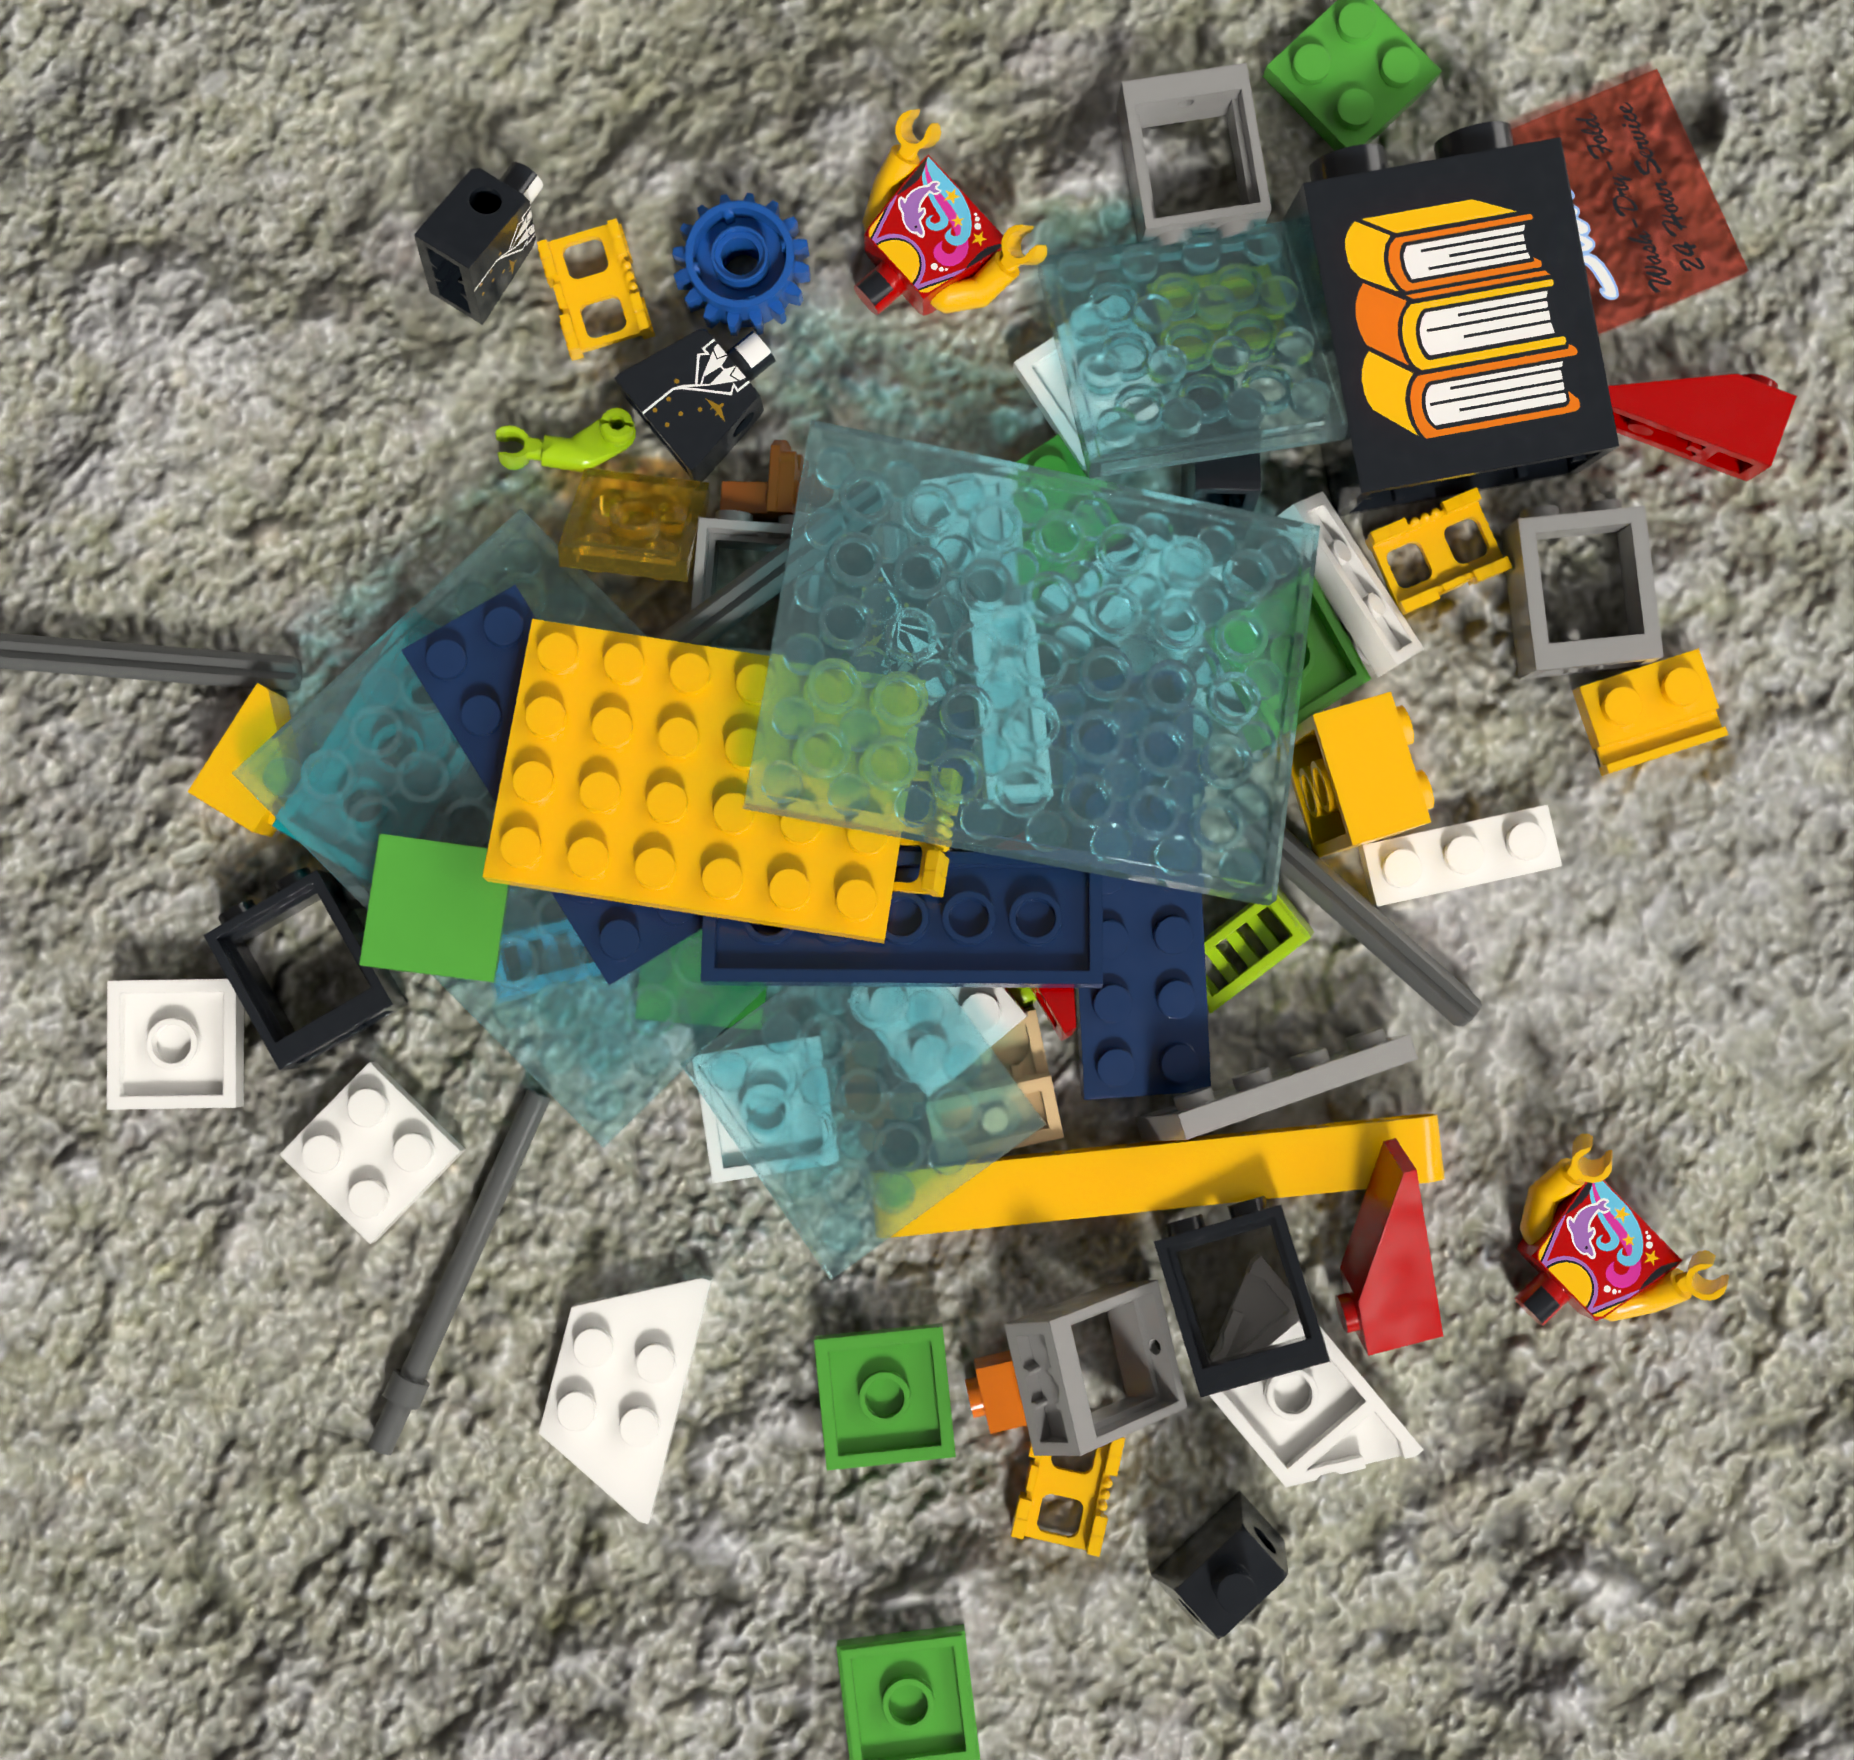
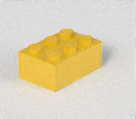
M1391 691L1313 714L1279 739L1312 850L1319 858L1385 839L1431 823L1428 809L1434 807L1432 787L1426 773L1422 769L1415 770L1408 745L1414 743L1412 723L1403 705L1395 706Z

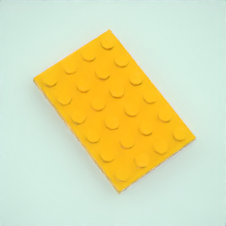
M532 619L482 877L487 882L884 944L926 681Z

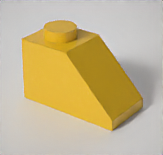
M257 683L187 791L249 831L268 837H273L277 831L272 825L304 776L287 698Z

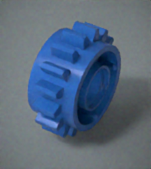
M746 193L743 201H731L727 194L720 195V204L711 209L701 204L697 207L699 219L695 224L683 223L680 227L686 246L674 247L672 252L675 264L683 267V269L673 274L678 290H690L684 298L688 310L692 313L703 308L705 310L703 317L706 326L712 329L720 321L728 325L731 336H738L741 327H753L757 335L763 334L764 324L773 319L781 325L787 320L784 309L788 304L801 306L803 302L802 291L797 286V283L810 282L811 278L810 266L800 262L810 255L807 239H795L799 233L798 222L793 216L782 221L779 218L780 210L776 201L772 200L766 206L755 203L753 193ZM740 255H748L758 261L756 267L744 275H736L726 269L728 263Z

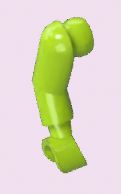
M611 408L603 413L600 419L570 438L544 435V439L532 438L524 430L516 426H502L495 431L496 440L505 443L516 441L523 446V449L517 453L498 452V459L504 467L510 470L522 469L530 460L541 461V466L581 473L588 472L624 452L633 444L636 438L634 420L627 411L621 408Z

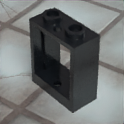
M309 867L296 870L278 880L274 884L277 893L262 902L255 904L253 899H250L227 909L218 916L221 925L203 935L279 1070L300 1068L408 1005L388 969L359 965L365 927L356 911L351 909L344 899L342 887L333 873L319 870L311 873ZM321 900L371 988L295 1031L247 947L246 942Z
M1265 1196L1227 1206L1231 1219L1209 1226L1205 1225L1202 1214L1165 1224L1168 1237L1154 1241L1200 1398L1330 1362V1356L1283 1206L1281 1204L1269 1208ZM1271 1225L1305 1336L1212 1362L1179 1251Z

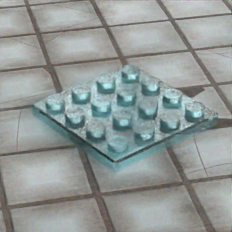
M1285 221L1255 225V228L1251 229L1247 234L1224 237L1221 230L1192 234V237L1183 243L1164 245L1161 239L1047 255L1044 261L1038 264V276L1089 478L1345 440L1348 422Z
M786 986L680 1064L830 1280L1046 1125V1122L948 987Z

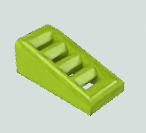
M1276 883L1204 938L1205 954L1228 982L1227 985L1219 990L1206 973L1207 1008L1210 1014L1314 935L1315 932ZM1266 907L1271 910L1290 934L1282 942L1259 914ZM1246 922L1269 950L1262 958H1260L1238 930ZM1225 938L1249 967L1241 974L1217 945Z

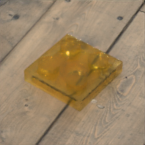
M584 468L558 544L559 567L649 577L655 580L688 582L696 553L698 518L706 517L709 506V482Z

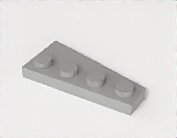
M1383 1028L1372 1029L1346 1038L1348 1046L1346 1050L1329 1055L1326 1047L1317 1048L1290 1057V1068L1271 1073L1269 1066L1232 1077L1234 1086L1215 1092L1209 1086L1181 1094L1173 1098L1174 1105L1135 1117L1142 1142L1188 1140L1417 1060L1418 1057L1411 1036L1408 1034L1385 1037Z

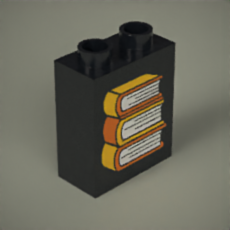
M1492 121L1470 125L1441 137L1433 146L1436 158L1434 160L1389 168L1384 146L1379 144H1361L1330 152L1310 164L1311 182L1302 184L1279 226L1331 502L1339 517L1456 496L1476 487L1479 491L1577 474L1619 447L1561 137L1514 145L1511 125L1503 121Z

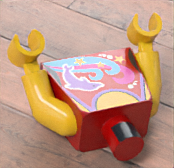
M920 109L908 110L898 118L895 125V134L900 144L891 147L874 179L862 221L865 230V253L876 267L854 285V290L864 305L877 316L901 295L923 316L929 315L935 310L948 314L984 308L1019 276L1020 265H1038L1047 256L1046 245L1039 244L1030 249L1026 255L1022 253V239L1025 235L1031 233L1034 226L1014 225L1008 228L1004 235H1002L929 154L920 162V158L917 155L919 150L934 146L941 136L939 123H932L925 131L924 138L921 141L917 140L913 134L912 125L919 116Z
M1584 1133L1578 1135L1573 1141L1572 1159H1561L1528 1188L1520 1223V1231L1523 1238L1519 1242L1517 1250L1539 1274L1514 1299L1541 1326H1544L1567 1302L1583 1316L1594 1321L1605 1319L1611 1322L1655 1313L1687 1301L1692 1295L1701 1300L1711 1301L1718 1299L1724 1294L1729 1275L1725 1274L1717 1279L1708 1280L1698 1274V1271L1705 1270L1714 1264L1715 1255L1712 1252L1703 1250L1695 1253L1685 1272L1676 1268L1683 1260L1605 1182L1604 1179L1612 1171L1613 1151L1608 1150L1601 1158L1595 1160L1584 1157L1592 1148V1135Z

